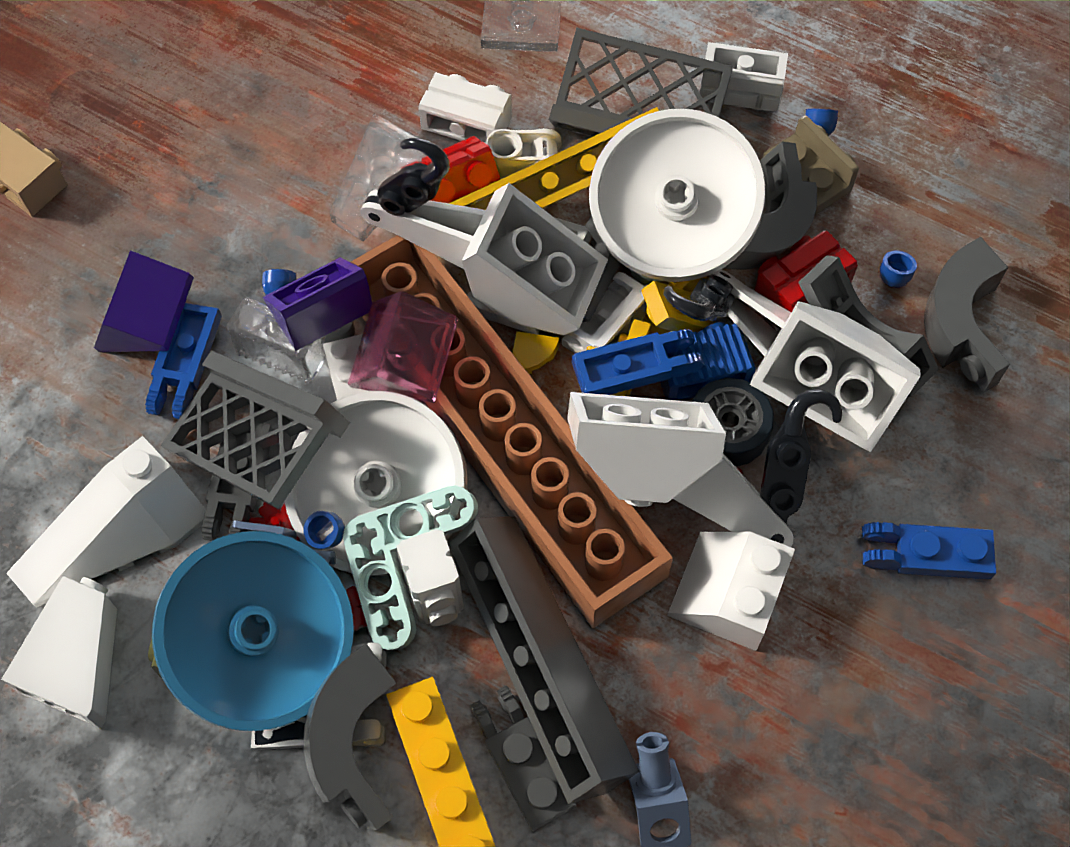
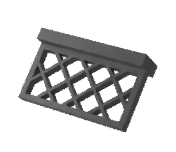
M576 27L556 104L552 105L549 121L554 127L595 136L632 119L629 116L636 112L639 115L643 114L642 109L661 97L664 98L669 109H675L667 94L686 82L689 83L698 101L685 109L696 110L702 106L704 112L720 117L733 66ZM583 40L600 44L606 57L585 68L579 58ZM606 46L617 48L618 50L610 54ZM628 51L638 53L645 66L624 78L614 60ZM645 55L658 59L649 63ZM666 61L677 63L684 76L663 88L653 69ZM578 63L582 71L574 76ZM611 63L620 81L599 93L589 75ZM684 65L694 67L697 69L688 73ZM705 71L722 74L718 89L702 98L692 79ZM649 72L659 91L638 103L628 84ZM586 77L596 96L583 104L567 101L571 86ZM624 87L634 106L621 114L610 112L603 99ZM715 99L712 112H710L706 104ZM600 102L604 110L592 108L591 106Z
M211 350L202 363V366L211 372L161 446L185 461L280 509L329 433L341 438L351 422L325 399ZM221 389L223 392V402L209 408V403L218 390ZM250 404V415L235 422V410ZM223 416V428L209 434V422ZM278 417V429L263 435L262 423ZM197 429V440L180 446L189 432ZM251 429V441L236 447V435ZM307 429L310 430L303 443L292 449L291 437ZM224 441V453L210 459V447ZM279 443L280 455L264 462V449ZM252 455V467L237 474V461ZM281 469L280 478L270 492L267 491L265 476Z

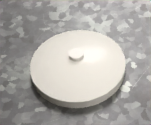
M693 109L661 110L647 114L626 125L608 142L598 157L589 188V203L593 222L600 239L608 251L628 269L648 278L669 282H683L703 278L721 270L734 261L746 249L756 234L761 222L765 202L763 170L757 154L748 140L725 120Z
M368 391L349 395L331 403L330 405L351 423L341 438L329 433L284 501L291 525L302 543L311 549L333 550L336 555V564L329 565L339 570L352 573L344 540L331 549H317L309 545L304 537V524L312 513L317 511L333 512L342 519L346 527L357 516L446 486L456 485L467 490L466 463L454 433L435 412L419 401L402 394L386 391ZM307 429L299 433L292 449L303 443L310 430ZM453 496L450 498L451 505L439 511L432 509V502L428 503L427 508L434 518V529L440 527L435 517L450 514L456 520L460 519V510L464 508L465 502H461ZM414 509L408 510L400 517L399 528L405 536H413L422 529L423 517L419 511ZM332 526L328 531L320 535V538L322 540L325 539L334 530V527ZM366 526L362 527L363 535L356 538L357 544L365 545L371 558L368 560L362 559V566L371 561H385V555H374L371 547V540L377 537V531L369 530ZM452 533L445 535L446 541L449 539ZM397 551V552H395V553H396V556H397V559H398V563H399V566H400V570H401V572H403L402 566H401V562H400V559H399V555H398V551ZM378 569L370 576H387L390 574L385 569Z

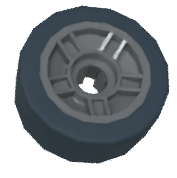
M718 379L709 382L699 389L691 402L708 403L726 432L723 454L733 465L737 467L749 464L760 456L773 430L774 411L769 398L762 391L751 386L749 382L743 379ZM722 419H725L728 423H738V425L732 428L727 427L722 423Z

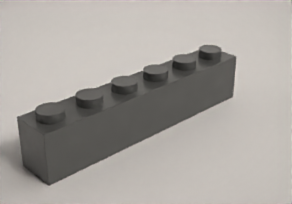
M516 517L475 518L448 544L568 804L605 795L639 773L637 765Z

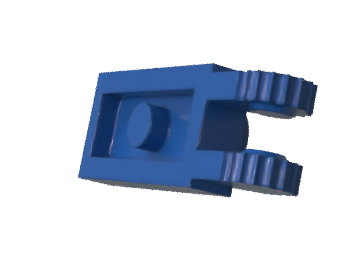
M185 303L169 350L159 351L151 373L153 379L145 404L148 414L159 415L162 412L167 399L168 385L178 387L172 404L173 417L179 419L193 399L194 390L198 389L205 368L202 366V363L210 353L222 318L219 308Z
M686 328L660 335L656 332L572 355V365L581 392L611 395L671 379V376L679 378L687 374L696 373L705 364L699 352L672 358L667 357V354L675 353L679 350L682 351L694 344L693 332Z
M873 522L862 526V538L864 540L896 543L897 551L886 549L865 551L863 553V565L865 567L897 570L898 574L987 580L992 579L996 575L993 530L899 524L898 526L888 522Z

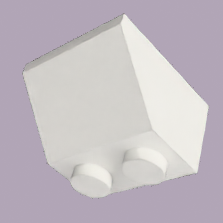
M700 532L667 616L757 651L795 549L753 532Z

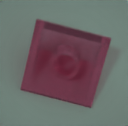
M404 291L372 302L373 304L368 315L348 385L351 388L367 391L394 392L415 400L435 403L458 318Z

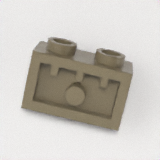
M806 115L800 118L795 133L784 139L783 142L796 143L798 158L802 168V181L816 182L817 207L815 215L852 192L859 167L849 153L842 151L828 137L827 132L821 126L816 125ZM776 144L769 150L765 151L763 157L766 156L771 150H773L778 144Z

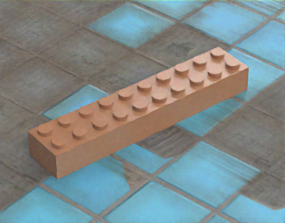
M396 235L351 261V263L364 270L374 310L362 316L363 320L372 331H376L380 343L429 409L435 412L454 433L464 456L510 517H516L527 541L590 626L595 628L667 579L673 560L671 554L634 507L624 500H619L576 451L570 426L435 254Z

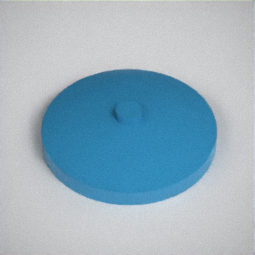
M264 531L229 534L217 538L194 551L178 566L166 582L159 596L152 624V644L155 661L166 686L173 696L199 718L216 726L232 730L260 731L273 729L292 723L307 715L311 702L325 678L334 668L350 656L354 630L353 614L346 590L336 572L323 557L304 543L291 537Z

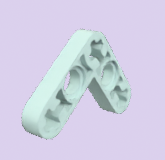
M456 485L446 486L357 516L345 527L343 533L344 546L369 634L373 642L379 643L383 649H403L413 641L416 634V621L395 553L397 552L396 546L402 540L435 530L434 518L427 508V504L431 502L432 509L436 511L448 508L451 505L450 498L453 496L461 502H467V507L460 510L461 518L458 520L450 514L435 517L440 524V527L435 529L443 530L444 535L463 530L477 517L478 502L474 495L465 488ZM414 509L419 511L423 517L422 529L413 536H405L399 528L400 517L408 510ZM366 526L369 530L377 531V537L371 540V547L374 555L381 556L384 554L385 561H371L362 566V559H371L368 548L365 545L357 544L356 538L363 535L362 527ZM378 569H385L390 574L392 580L390 590L383 596L373 595L368 588L369 576ZM397 599L399 605L397 607L390 606L389 609L393 620L402 621L404 629L397 632L398 640L394 641L392 636H384L382 633V628L389 625L386 610L375 612L374 605L389 604Z

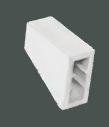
M63 576L1 680L19 694L101 729L106 721L118 610L106 596L108 589L85 577L78 583Z

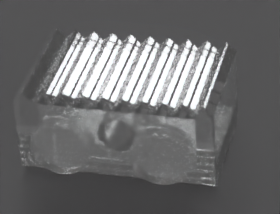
M249 297L242 299L226 324L227 331L238 356L244 354L245 359L251 358L253 362L259 361L260 365L266 364L267 368L274 367L275 372L281 370L283 375L289 373L290 378L297 376L298 381L304 379L305 384L313 381L326 359L323 344L327 343L325 340L326 336L295 351L267 305Z

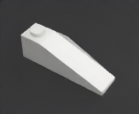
M142 436L102 468L6 574L37 608L48 602L63 576L80 583L83 577L92 580L117 568L119 571L134 566L133 561L158 550L160 553H164L177 547L203 525L206 509L172 466Z

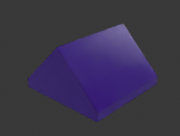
M130 250L101 325L94 349L98 352L168 351L194 277L189 272Z
M341 257L263 297L267 307L295 351L374 310L364 270Z

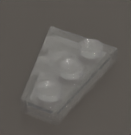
M373 114L329 212L332 223L363 242L378 226L368 223L361 216L360 210L369 193L373 190H378L383 181L401 170V167L415 161L420 163L422 158L427 156L416 149L404 150L401 148L400 143L403 140L416 137L379 115Z

